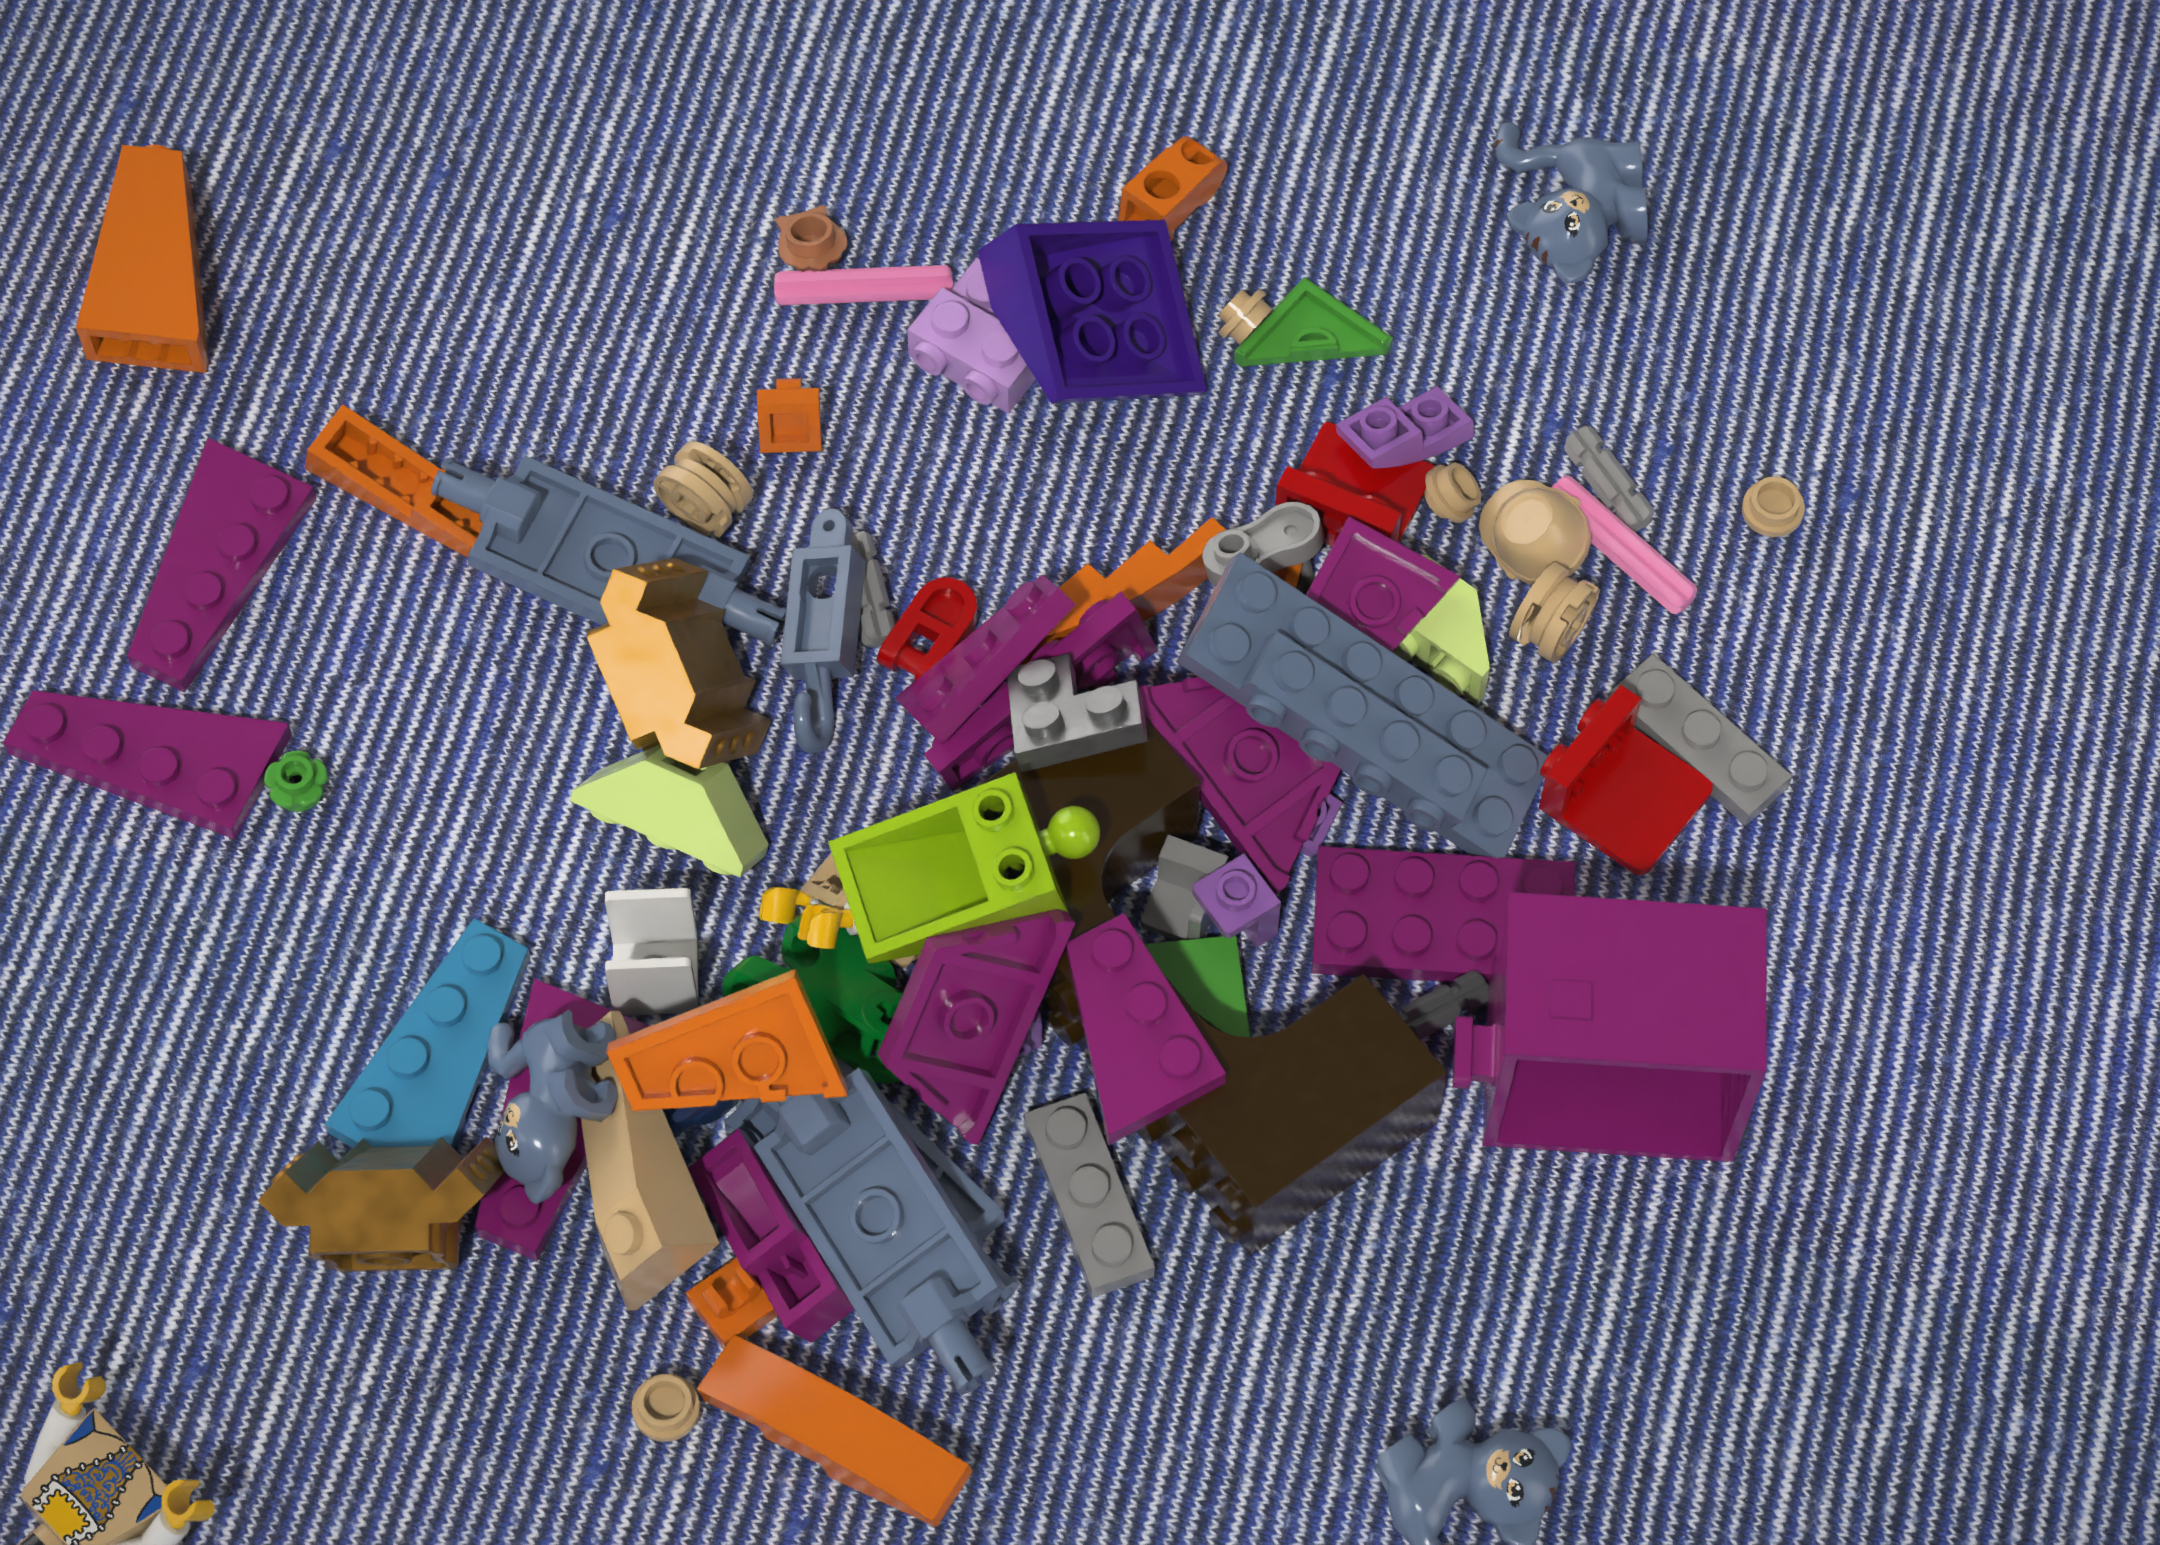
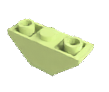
M1422 555V556L1426 557L1427 559H1429V560H1431V561L1437 563L1435 560H1433V559L1430 558L1429 556H1427V555ZM1460 578L1455 586L1392 653L1405 661L1412 660L1432 674L1436 682L1457 696L1462 695L1476 706L1485 698L1490 666L1477 589Z
M659 744L600 769L573 789L571 794V802L590 810V813L598 820L610 824H622L646 835V838L652 844L664 849L682 851L703 861V864L708 869L719 874L735 875L740 878L763 859L768 850L769 844L729 764L724 762L697 769L665 756Z

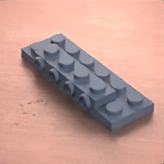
M1241 552L1229 560L1176 661L1246 707L1248 715L1256 722L1267 727L1278 728L1298 741L1300 748L1308 756L1318 761L1331 762L1338 766L1343 772L1352 777L1353 783L1360 790L1373 796L1385 798L1405 811L1406 818L1412 824L1424 830L1437 832L1472 856H1487L1497 859L1499 857H1506L1543 779V776L1540 775V770L1548 755Z

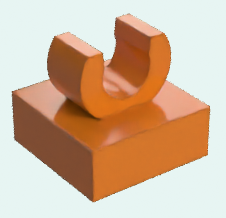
M801 378L776 379V389L757 390L760 453L822 451L819 388H801Z
M737 1257L686 1292L687 1302L723 1349L733 1334L746 1339L778 1316L757 1277L743 1270Z

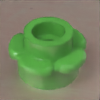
M290 751L283 754L281 761L273 762L269 765L264 776L265 786L271 790L269 793L271 800L278 806L292 812H303L316 806L323 797L324 784L328 780V772L323 762L319 759H311L310 755L304 751ZM294 775L302 777L301 781L295 784L291 783L290 779Z

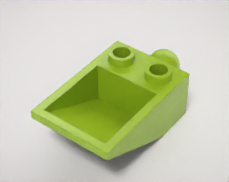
M1016 772L833 839L828 841L866 960L870 964L920 955L927 937L1055 909L1067 911L1069 914L1049 856L1057 853L1068 859H1080L1089 855L1098 845L1100 826L1096 817L1089 810L1080 806H1068L1057 811L1051 818L1048 828L1040 831L1030 800ZM1007 867L1010 868L1015 879L1009 880L1003 877Z

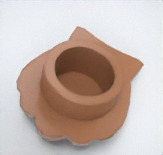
M825 205L775 219L780 231L778 242L779 255L784 263L798 271H826L829 265L835 264L841 259L842 252L847 247V238L844 232L827 217Z

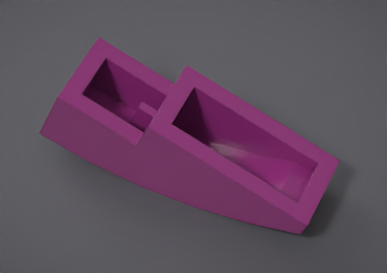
M738 1128L688 1167V1170L741 1267L757 1277L784 1328L812 1343L853 1311L854 1307L753 1146L755 1144L743 1130Z

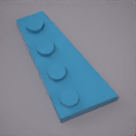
M473 918L325 1122L328 1134L352 1148L362 1138L371 1147L433 1146L441 1137L452 1147H457L467 1123L465 1116L476 1088L481 1087L489 1066L487 1045L491 1028L497 1023H506L530 961L528 948Z

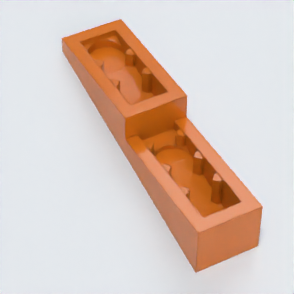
M343 404L307 449L305 470L468 558V553L478 538L483 523L480 522V514L431 494V487L438 470L445 473V469L441 470Z

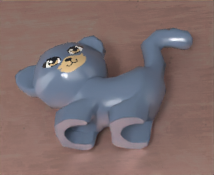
M1511 122L1503 123L1499 126L1494 138V146L1500 164L1518 174L1544 168H1557L1563 180L1570 187V189L1550 192L1541 197L1537 203L1525 202L1514 206L1505 215L1508 225L1514 231L1524 236L1533 255L1541 263L1552 267L1555 274L1564 283L1580 282L1592 271L1593 262L1608 246L1609 226L1616 225L1620 237L1630 244L1647 241V202L1645 187H1642L1643 166L1640 141L1621 143L1580 137L1563 145H1541L1523 151L1518 149V140L1521 134L1519 127Z
M569 1009L556 1018H546L535 1022L523 1033L522 1039L518 1040L514 1046V1027L508 1023H497L491 1028L487 1045L489 1067L503 1078H516L529 1067V1091L520 1093L508 1102L497 1130L495 1147L501 1167L505 1173L524 1185L525 1194L529 1201L535 1205L549 1199L561 1187L563 1169L577 1143L576 1117L602 1122L612 1113L618 1098L617 1089L610 1080H602L597 1083L592 1078V1067L603 1064L609 1058L606 1053L607 1045L615 1040V1032L611 1024L600 1021L585 1029L573 1024V1014Z
M1462 1397L1431 1419L1432 1426L1427 1430L1434 1442L1432 1445L1423 1449V1446L1414 1436L1408 1434L1376 1457L1378 1464H1376L1374 1470L1388 1494V1508L1394 1528L1410 1545H1442L1437 1537L1443 1529L1454 1504L1459 1499L1465 1498L1476 1515L1484 1522L1494 1525L1500 1539L1509 1545H1534L1539 1537L1540 1518L1550 1508L1559 1483V1469L1566 1462L1572 1444L1566 1434L1554 1428H1538L1529 1433L1504 1428L1483 1442L1475 1444L1469 1440L1476 1427L1475 1411L1468 1401Z

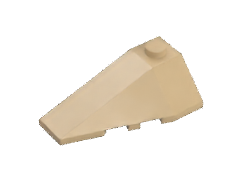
M610 1011L598 1021L611 1024L615 1032V1040L630 1035L620 1011ZM608 1058L603 1064L592 1067V1078L597 1083L602 1080H610L616 1087L618 1098L612 1113L602 1122L581 1118L594 1215L602 1250L627 1311L638 1310L720 1243L663 1110L633 1111Z

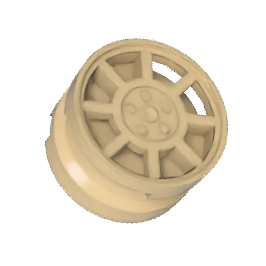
M696 441L686 442L674 457L675 466H666L654 479V489L665 507L682 523L707 537L715 530L713 534L718 538L732 524V514L741 513L753 499V491L742 472L724 455L703 443Z
M1553 562L1541 573L1523 599L1512 621L1509 636L1524 646L1530 642L1539 647L1538 654L1552 663H1556L1569 650L1586 625L1597 603L1600 589L1587 580H1582L1579 583L1569 577V569L1557 562Z

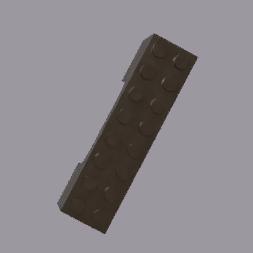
M1146 718L1148 742L1026 772H1021L1016 759L979 784L982 785L1016 772L1030 800L1040 831L1048 828L1051 818L1057 811L1068 806L1083 807L1093 813L1098 820L1100 839L1096 848L1089 855L1080 859H1068L1057 853L1049 856L1069 915L1075 921L1068 941L1116 917L1108 905L1124 888L1158 866L1159 854L1168 835L1190 843L1197 839L1200 781ZM1007 867L1003 877L1009 880L1015 879L1010 868ZM1065 946L1042 1002L1051 1012L1048 1015L1049 1021L1060 1039L1069 1047L1077 1044L1089 1058L1088 1068L1093 1076L1084 1027L1081 1024ZM1364 974L1288 1027L1276 1033L1260 1037H1239L1215 1029L1201 1019L1165 976L1226 1072V1081L1224 1085L1136 1132L1146 1143L1152 1144L1156 1141L1171 1159L1168 1161V1166L1179 1185L1189 1194L1197 1191L1211 1208L1209 1217L1219 1234L1230 1244L1238 1241L1250 1257L1438 1123L1447 1071Z

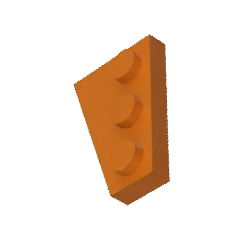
M796 969L609 1042L607 1045L606 1053L633 1111L715 1106L718 1101L760 1098L761 1103L786 1101L787 1096L823 1094V1098L848 1097L846 1081Z

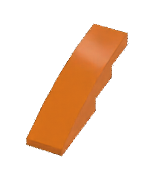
M1211 517L1169 555L1165 554L1149 540L1106 579L1087 563L1059 587L1076 605L1018 666L1029 663L1034 654L1045 644L1053 640L1061 641L1079 626L1080 618L1093 604L1104 599L1109 601L1120 591L1137 609L1143 622L1178 602L1208 578L1202 558L1203 549L1212 537L1219 532L1226 531V529Z
M734 1334L697 1387V1391L706 1403L758 1426L767 1440L820 1464L828 1477L936 1528L973 1472L969 1464L896 1419L802 1367Z

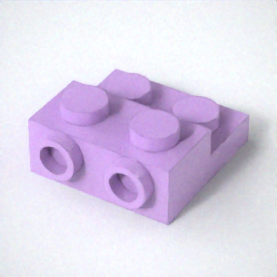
M979 258L973 261L952 287L951 291L941 287L907 329L908 355L912 357L913 361L925 372L935 376L941 374L962 386L964 391L980 404H993L1009 414L1036 380L991 309Z

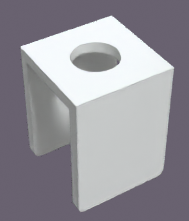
M688 888L606 892L605 906L613 942V960L605 962V974L613 1011H620L625 1016L679 1014L698 1008V935L691 890Z

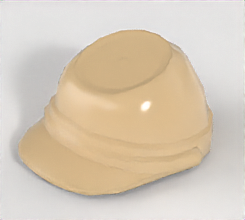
M1520 479L1500 487L1484 505L1479 520L1482 541L1493 554L1498 565L1506 573V576L1511 580L1518 579L1529 585H1533L1541 573L1553 562H1557L1569 569V576H1571L1579 569L1587 557L1592 537L1589 520L1580 508V500L1562 490L1548 487L1535 480Z

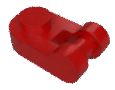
M951 577L937 578L927 582L915 595L882 643L877 655V663L893 672L901 668L914 675V681H916L974 630L977 622V600L973 590L963 581ZM919 635L934 642L927 654L912 646Z

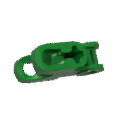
M800 914L787 925L784 931L781 954L783 962L789 968L781 967L755 955L746 957L727 972L723 979V997L796 969L833 1054L850 1065L854 1070L859 1067L868 1071L874 1082L889 1084L901 1081L885 1067L877 1053L903 993L894 989L896 976L889 960L869 964L866 960L860 938L856 935H850L846 928L839 927L834 949L818 948L817 950L815 947L808 945L807 940L798 938L802 916ZM872 1050L877 1051L874 1059L871 1057Z

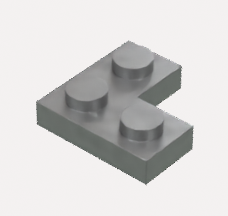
M1069 653L1048 659L1034 660L1017 666L1007 676L1014 753L1021 772L1148 742L1143 698L1136 680L1113 686H1103L1093 691L1078 694L1075 670Z

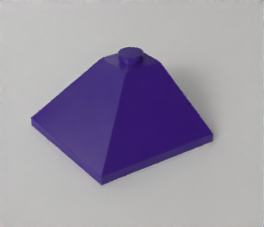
M1165 220L1015 224L978 250L991 309L1051 404L1198 396L1207 392Z

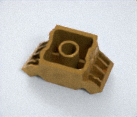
M676 558L614 568L600 601L608 623L587 631V639L630 741L633 742L636 749L642 748L645 751L660 744L665 756L697 769L758 753L772 719L744 708L756 680L745 676L739 666L721 622L726 610L698 599L708 571Z
M443 1137L433 1146L371 1147L362 1138L340 1161L323 1144L317 1141L306 1153H299L272 1179V1186L257 1201L282 1226H309V1258L324 1261L325 1268L339 1270L340 1272L454 1270L459 1266V1232L463 1216L485 1195L504 1170L501 1167L495 1145L487 1137L464 1159Z

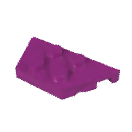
M1200 677L1187 678L1180 682L1150 687L1147 685L1139 686L1143 698L1145 718L1200 781L1199 799L1239 853L1241 855L1244 853L1273 893L1277 894L1288 883L1290 878L1288 874L1302 844L1307 842L1318 819L1317 812L1324 798L1329 796L1341 768L1331 762L1318 761L1302 751L1298 741L1278 728L1267 727L1256 722L1248 715L1246 707Z
M1055 909L927 937L877 1053L886 1068L905 1085L911 1086L931 1109L945 1117L970 1144L979 1145L1074 928L1075 921L1067 911Z

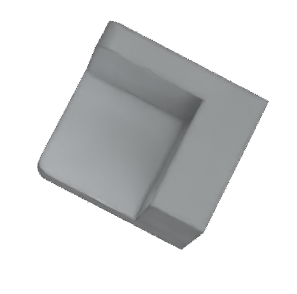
M1168 835L1159 854L1158 879L1142 913L1141 927L1175 941L1204 938L1211 919L1193 896V884L1227 864L1229 856Z

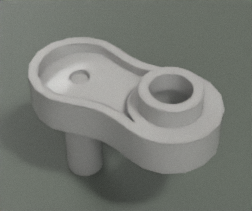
M1286 502L1274 506L1249 524L1219 532L1207 542L1203 549L1202 558L1209 582L1216 587L1229 560L1241 552L1272 573L1285 567L1303 563L1298 590L1300 592L1308 591L1314 581L1310 559L1318 554L1324 541L1319 515L1310 505L1301 502Z

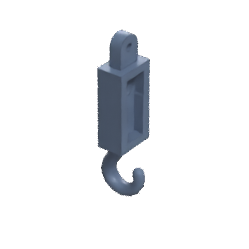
M827 509L819 513L812 523L809 548L793 549L780 665L795 680H805L806 692H800L795 697L793 721L798 745L801 750L809 754H818L826 749L833 735L834 713L831 678L854 677L866 561L852 546V524L837 509ZM837 575L833 596L826 599L816 598L818 576Z

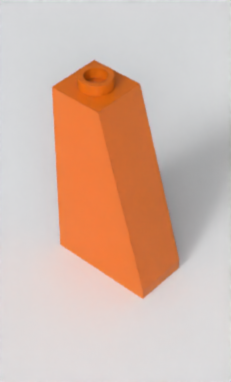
M155 144L145 147L122 145L76 325L87 360L200 373L207 372L209 360L192 186L182 151L171 150L165 146Z

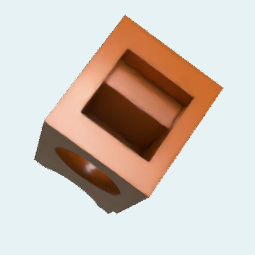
M1188 135L1183 136L1169 149H1164L1122 188L1118 221L1165 220L1170 241L1172 242L1175 229L1198 206L1207 203L1216 193L1228 169L1227 162Z

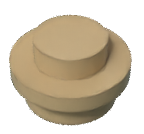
M1259 288L1250 297L1241 289L1217 315L1226 323L1218 333L1224 339L1230 335L1240 345L1273 310L1262 300L1266 294Z
M1455 462L1448 466L1437 465L1426 473L1425 499L1437 516L1447 518L1455 523H1462L1473 515L1474 507L1481 502V492L1475 478L1464 466Z
M1767 477L1753 484L1745 493L1742 503V515L1748 526L1755 532L1768 537H1782L1795 531L1800 525L1805 512L1804 500L1799 490L1791 481L1782 477Z
M659 1374L644 1381L636 1390L632 1400V1415L637 1428L648 1438L660 1442L675 1441L687 1435L695 1427L700 1415V1401L697 1391L685 1378L674 1374Z

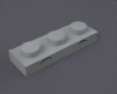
M1655 654L1649 656L1610 691L1608 699L1622 685L1642 698L1634 728L1706 776L1713 784L1711 796L1745 826L1789 787L1792 775Z
M1086 1092L1024 1113V1126L1091 1298L1153 1278L1155 1266Z

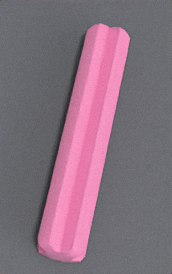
M947 265L827 269L826 271L815 272L811 270L804 272L780 271L774 277V295L776 303L779 305L932 300L941 287L949 291L953 287L952 270Z
M1563 476L1551 487L1562 490L1580 500V508L1589 520L1592 537L1591 543L1670 613L1678 615L1690 606L1696 597L1695 595L1698 590L1696 585L1573 477Z

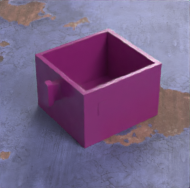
M1509 892L1488 981L1489 998L1486 1005V1026L1473 1025V1017L1456 1016L1454 1023L1452 1088L1470 1089L1471 1081L1484 1082L1482 1146L1733 1162L1767 1071L1766 908Z

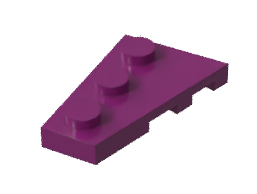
M1040 575L1033 582L1024 583L1014 591L1004 607L902 691L895 699L937 741L943 744L1076 604L1043 575Z
M1125 913L1067 942L1066 955L1081 1024L1084 1027L1090 1054L1091 1069L1101 1104L1108 1146L1225 1084L1226 1072Z

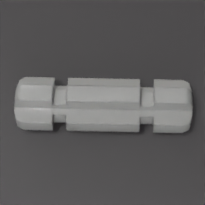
M1587 425L1569 434L1566 438L1564 450L1576 466H1584L1585 469L1581 472L1605 506L1609 510H1616L1617 513L1615 515L1634 532L1647 527L1653 521L1654 508L1642 493H1634V490L1637 488L1636 484L1609 449L1602 450L1601 446L1604 444V441L1595 429Z
M861 531L853 533L852 546L866 561L859 633L862 643L869 648L882 645L895 626L893 613L886 609L890 602L880 564L876 559H873V556L877 554L873 537L868 532Z

